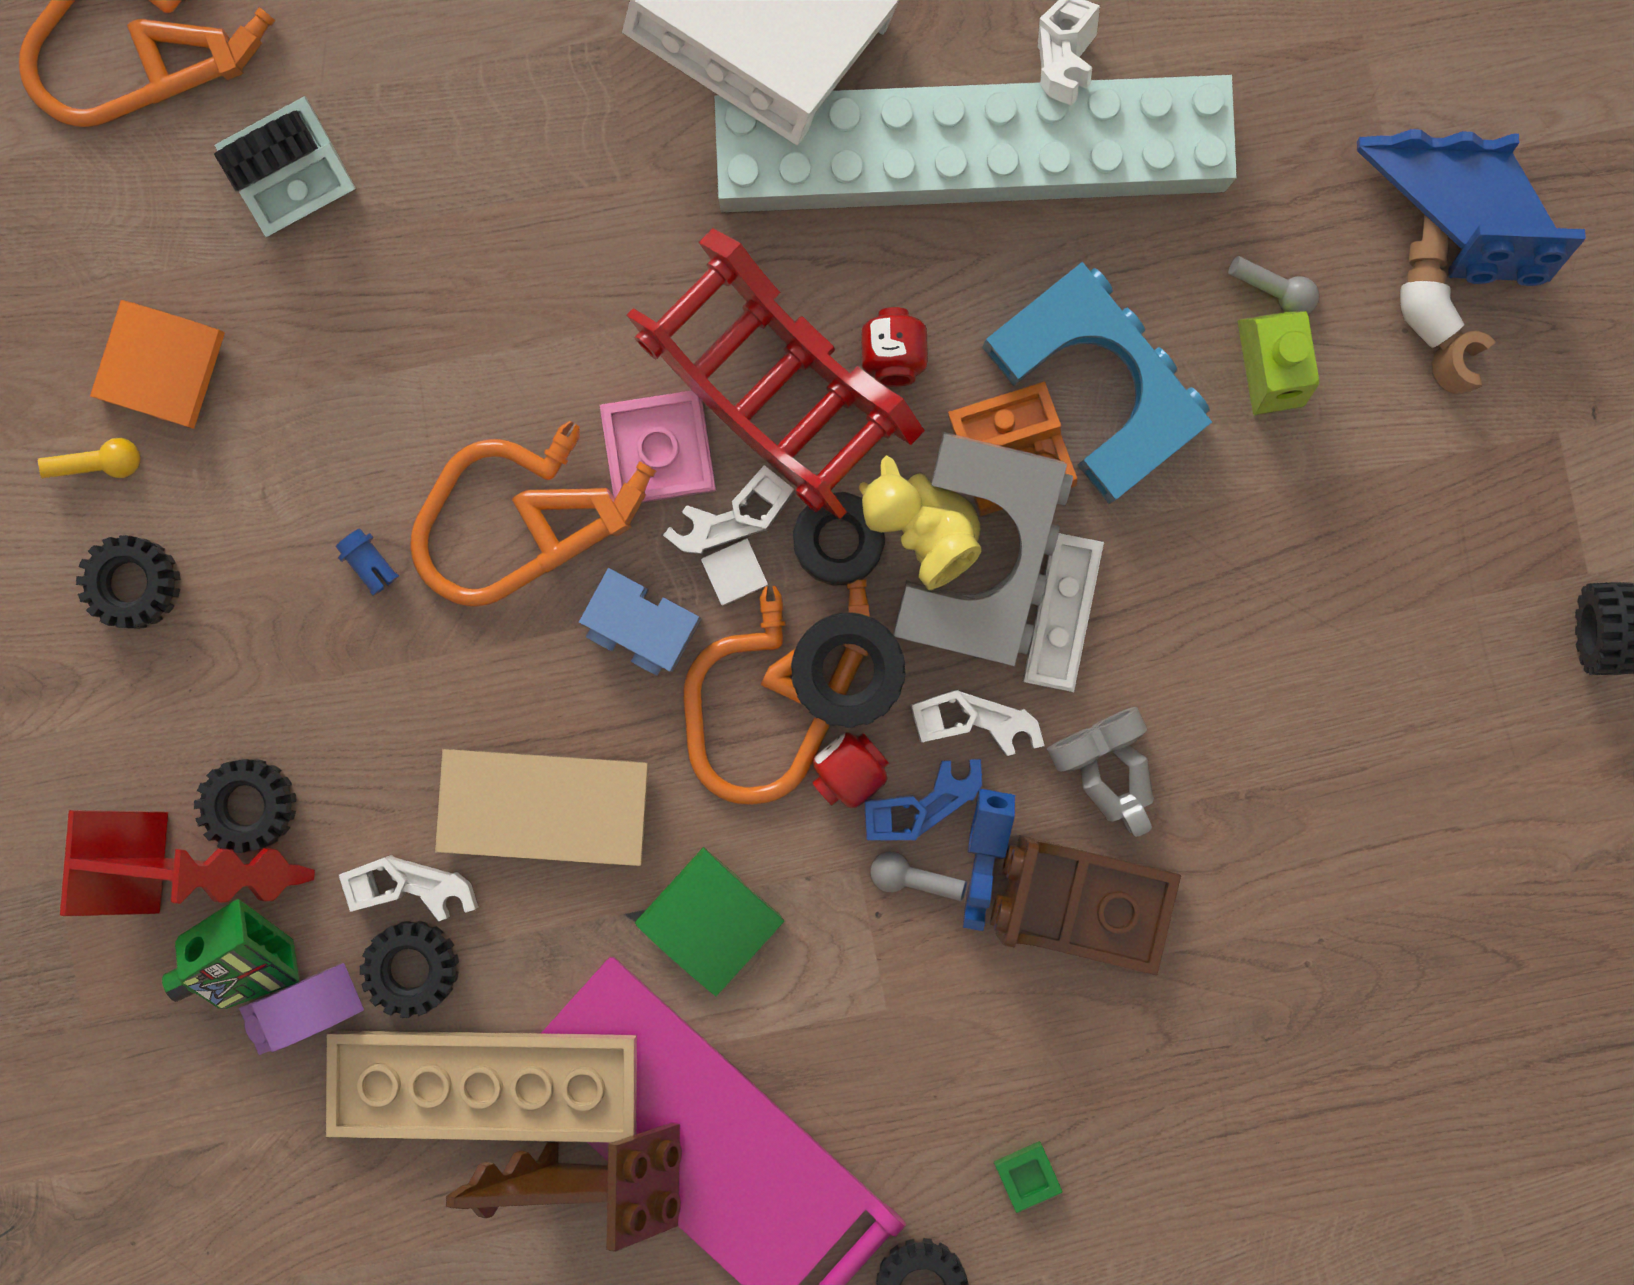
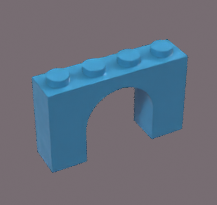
M1081 262L985 340L982 348L1013 386L1056 352L1076 344L1101 346L1116 354L1125 363L1131 373L1135 386V402L1132 413L1120 431L1078 464V467L1108 504H1110L1210 425L1212 421L1206 415L1210 409L1204 398L1192 387L1186 390L1174 375L1177 372V367L1170 356L1160 347L1154 350L1142 336L1145 328L1140 319L1129 308L1121 310L1112 299L1110 294L1113 292V289L1106 277L1096 268L1090 271Z

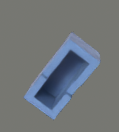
M608 568L579 623L590 628L586 638L610 651L614 650L617 643L635 652L631 659L632 663L657 676L662 668L673 672L702 618L664 597L658 606L644 599L649 589Z

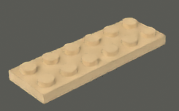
M332 1030L327 1033L326 1137L615 1142L636 1135L637 1035Z

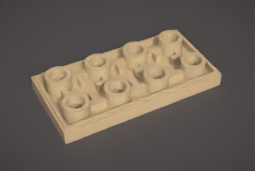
M442 749L435 852L641 866L649 763Z

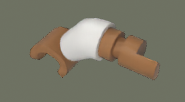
M1425 216L1423 240L1413 242L1410 245L1409 264L1414 266V269L1408 271L1407 283L1401 286V310L1404 320L1431 348L1440 347L1435 352L1432 361L1433 375L1437 383L1448 392L1454 394L1467 393L1482 387L1480 374L1471 372L1466 367L1463 360L1464 351L1474 356L1489 349L1496 341L1488 334L1480 331H1469L1465 334L1461 332L1460 329L1464 326V323L1451 301V288L1446 285V272L1441 270V267L1446 266L1448 261L1449 237Z

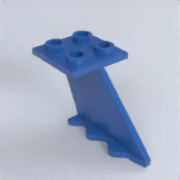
M1410 129L1392 136L1359 137L1357 140V152L1462 249L1448 268L1449 278H1466V281L1472 284H1486L1495 280H1515L1523 286L1541 285L1552 280L1586 239L1585 229L1555 227L1513 154L1519 144V134L1517 133L1495 140H1483L1474 132L1462 131L1444 138H1432L1422 130Z

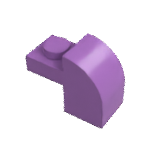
M344 963L239 1008L245 1021L246 1033L250 1040L254 1042L259 1055L287 1047L364 1011Z

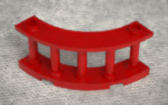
M712 228L698 242L711 259L707 263L709 270L657 322L633 308L626 316L639 331L634 338L651 357L658 359L661 356L687 386L732 431L787 480L797 487L795 493L810 509L818 512L823 507L841 519L847 511L831 490L882 437L888 439L894 434L909 445H912L925 430L902 397L883 386L858 366L849 373L830 356L835 351V347L803 316L794 321L775 302L774 299L781 292L763 273L743 245ZM723 284L728 287L732 284L746 301L742 306L744 313L693 364L671 337ZM769 325L787 344L784 348L786 354L734 406L717 390L708 378L758 327L764 329ZM810 366L829 383L826 387L828 393L776 445L749 420L800 368L806 370ZM854 404L867 414L866 419L868 423L817 476L793 459L842 407L848 409Z

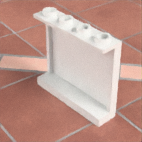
M630 0L622 33L790 142L798 145L808 133L815 112L878 32L882 35L886 32L899 0Z

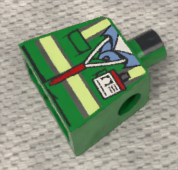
M240 899L229 903L179 935L175 942L177 968L165 973L162 977L164 990L172 1001L178 1002L196 993L218 1009H227L300 982L294 940Z

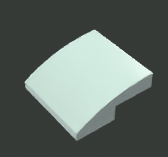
M305 96L215 144L218 151L236 139L264 126L266 123L296 110L318 147L315 151L239 191L265 237L356 189Z

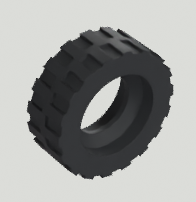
M853 612L833 614L811 626L798 642L791 663V679L801 704L815 718L825 721L826 724L845 726V728H855V726L863 724L868 725L890 711V708L897 702L901 694L906 675L903 652L890 630L872 617ZM854 644L860 646L872 658L874 664L872 681L865 690L858 694H839L827 685L823 677V662L827 654L839 645Z

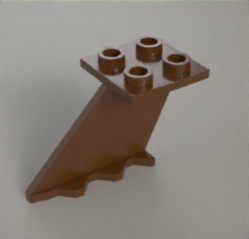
M669 1123L609 1143L608 1165L558 1163L559 1143L549 1141L537 1161L529 1152H515L504 1172H501L494 1163L484 1162L479 1164L468 1184L458 1187L446 1196V1207L453 1209L471 1208L478 1217L486 1219L494 1216L498 1207L607 1202L606 1250L616 1252L678 1226V1216L681 1209L679 1197V1164L682 1157L680 1124Z

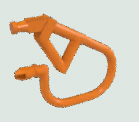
M51 0L23 39L19 54L20 77L32 101L55 120L77 127L98 126L150 104L159 103L223 76L225 79L230 80L244 74L242 69L261 46V38L267 27L273 25L275 19L258 7L254 13L255 16L244 27L240 25L230 39L225 30L221 28L147 19L134 20L127 27L150 83L97 107L77 109L69 107L53 97L45 89L39 77L38 56L46 38L75 2V0ZM182 0L148 1L161 11L171 13ZM155 41L210 48L213 57L168 75Z
M568 421L560 426L552 439L551 446L544 451V454H546L545 459L523 446L507 440L488 439L472 443L458 451L447 462L416 517L410 541L414 566L421 579L430 589L453 603L474 607L495 603L544 573L552 571L609 535L617 537L632 528L630 523L646 496L645 490L650 478L654 477L657 471L639 461L635 467L637 468L636 472L627 483L624 482L616 498H614L608 488L526 490L512 498V501L542 553L496 583L484 588L471 589L459 586L443 577L433 565L428 546L431 528L460 475L468 466L480 459L501 457L515 462L545 480H551L556 476L561 465L568 463L567 457L573 451L580 438V426L575 424L569 437L566 435L574 423ZM596 509L600 518L559 542L541 510Z
M867 579L847 584V589H849V613H860L870 617L865 591ZM768 586L763 588L759 597L760 611L763 623H760V626L765 628V632L732 635L708 645L692 662L684 683L683 696L687 747L693 771L699 781L711 793L723 800L736 804L768 803L778 800L793 791L808 773L830 727L825 721L814 717L791 767L781 778L767 785L742 787L731 784L722 779L713 770L708 761L701 700L703 680L709 669L718 660L727 655L739 652L775 650L782 646V626H786V620L783 621L782 595L776 586H772L775 601L767 602ZM843 644L846 648L828 684L833 691L842 695L847 694L864 656H868L866 650L854 644ZM794 649L769 666L761 686L801 704L790 677L792 676L791 663L795 652Z

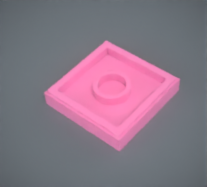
M693 391L600 405L614 498L618 495L624 482L627 483L636 472L637 468L635 467L639 461L657 471L654 477H651L645 490L646 496L642 503L716 491L703 401Z

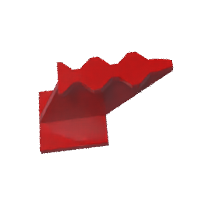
M69 810L60 915L160 914L162 880L172 881L171 902L181 904L197 887H202L212 901L218 903L229 902L243 886H248L260 901H274L287 886L313 881L315 870L296 864H288L277 849H262L249 864H243L231 849H217L206 861L193 860L189 853L183 849H175L174 859L164 858L168 812Z

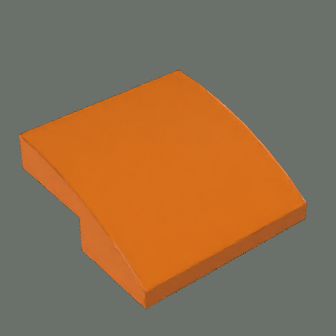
M121 300L90 397L194 429L225 332L179 316Z
M1045 381L948 412L954 435L1064 461L1067 464L1065 474L1073 475L1071 488L1077 486L1078 479L1061 435V423ZM973 496L980 517L1003 510L1001 506L990 500Z

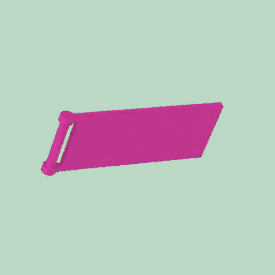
M610 957L541 1032V1034L637 1035L636 1134L669 1123L680 1124L682 1157L679 1164V1197L681 1209L678 1216V1227L741 1285H799L861 1214L867 1210L876 1221L818 1284L846 1285L890 1235L896 1237L906 1226L905 1221L891 1207L875 1196L615 957ZM587 1142L608 1161V1144L612 1142Z

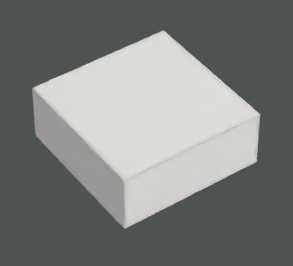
M748 538L701 559L722 606L769 586Z

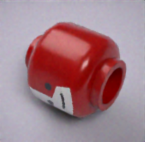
M889 307L881 309L878 312V317L870 319L862 327L861 352L863 370L886 387H902L914 383L916 376L926 370L928 363L926 325L920 319L909 316V311L905 308Z
M845 732L815 756L813 766L819 777L812 783L831 806L840 800L849 808H857L886 784L888 777L884 768L890 763L864 732L858 737L850 732Z

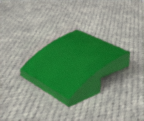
M703 847L636 920L635 924L664 953L716 997L785 920L775 909L747 887L739 876Z

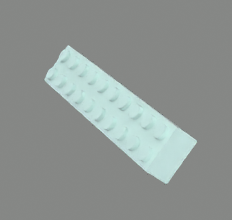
M1232 75L1091 80V84L1087 89L1078 85L1077 100L1072 106L1049 97L1040 86V82L832 91L815 112L808 133L798 145L790 142L721 96H714L718 199L721 212L1225 192L1237 178Z

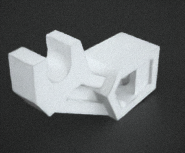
M1058 0L1040 17L1038 49H1040L1041 59L1040 86L1049 97L1072 106L1077 100L1078 85L1087 89L1091 84L1092 66L1082 60L1080 56L1097 35L1100 5L1086 0Z
M764 465L733 499V511L716 516L686 506L682 513L693 521L694 528L689 535L681 536L669 527L663 536L684 553L702 554L704 550L767 531L795 493L794 488ZM754 492L772 506L767 515L761 516V520L750 518L749 515L742 516L740 512L741 506H747V500Z
M959 690L944 693L910 705L920 742L968 733L972 726L975 725L989 730L1006 756L1016 754L1012 739L1019 731H1024L1029 735L1033 749L1045 746L1038 721L1025 709L1016 710L960 692ZM947 701L954 703L956 701L961 706L962 712L968 715L965 723L957 722L954 727L944 728L938 704Z
M392 855L339 874L350 912L397 900L405 896L406 892L421 896L420 898L438 921L450 917L446 907V901L449 896H456L461 899L465 913L478 908L471 883L458 872H445L395 858ZM386 869L392 876V880L398 883L397 887L387 890L384 894H379L372 870L382 871Z

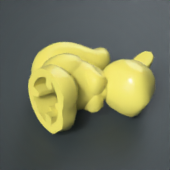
M887 455L881 460V476L870 484L862 482L859 485V490L863 495L862 506L866 525L870 530L881 533L903 531L904 534L901 536L902 546L907 550L915 551L916 558L921 563L919 578L928 590L946 585L966 571L978 559L982 552L981 546L978 543L981 524L975 509L963 496L952 490L932 486L926 475L922 473L913 475L907 481L900 476L896 463Z

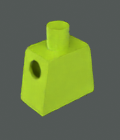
M1284 312L1238 320L1253 415L1304 407L1319 386V375L1307 312Z

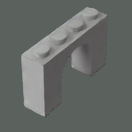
M943 432L931 485L984 498L1006 510L1014 520L1018 530V556L1012 570L1003 581L995 587L980 593L961 594L939 588L928 590L923 584L906 580L894 628L895 637L1015 666L1018 653L1027 654L1034 625L1026 623L1030 605H1040L1047 578L1046 575L1039 574L1043 555H1053L1059 535L1060 526L1052 524L1056 505H1066L1073 480V475L1065 474L1067 464L1064 461Z

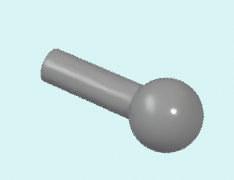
M1236 256L1229 267V275L1278 298L1279 305L1284 312L1306 311L1307 314H1310L1319 302V290L1316 284L1309 278L1297 276L1287 280L1240 256Z
M885 852L877 856L870 870L873 883L884 892H897L904 887H909L962 901L967 886L966 881L910 867L907 859L896 852Z

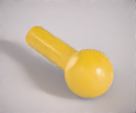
M125 438L110 439L98 451L38 458L41 479L95 471H104L107 475L114 478H125L132 475L140 464L138 448L134 443Z

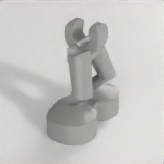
M1131 707L1097 722L1089 729H1083L1052 744L1047 748V751L1057 771L1064 772L1081 769L1083 790L1099 808L1106 820L1114 822L1122 819L1126 829L1137 837L1152 829L1144 807L1152 804L1154 797L1148 759L1130 746L1147 731L1146 724L1138 708ZM1108 752L1114 753L1129 767V792L1119 797L1101 780L1097 759Z

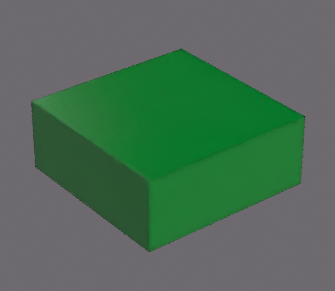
M1040 1141L994 1161L1016 1213L1063 1193Z

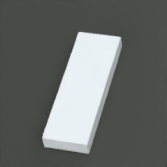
M1059 533L1053 555L1047 556L1044 575L1047 576L1041 603L1037 606L1022 682L1074 692L1104 542Z

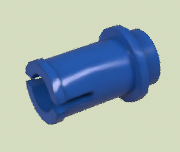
M359 528L346 536L335 547L341 553L338 557L340 562L346 560L368 587L371 595L374 596L384 589V585L373 573V570L377 571L387 586L393 583L399 575L393 571L371 543V540L374 538L372 534L365 535Z

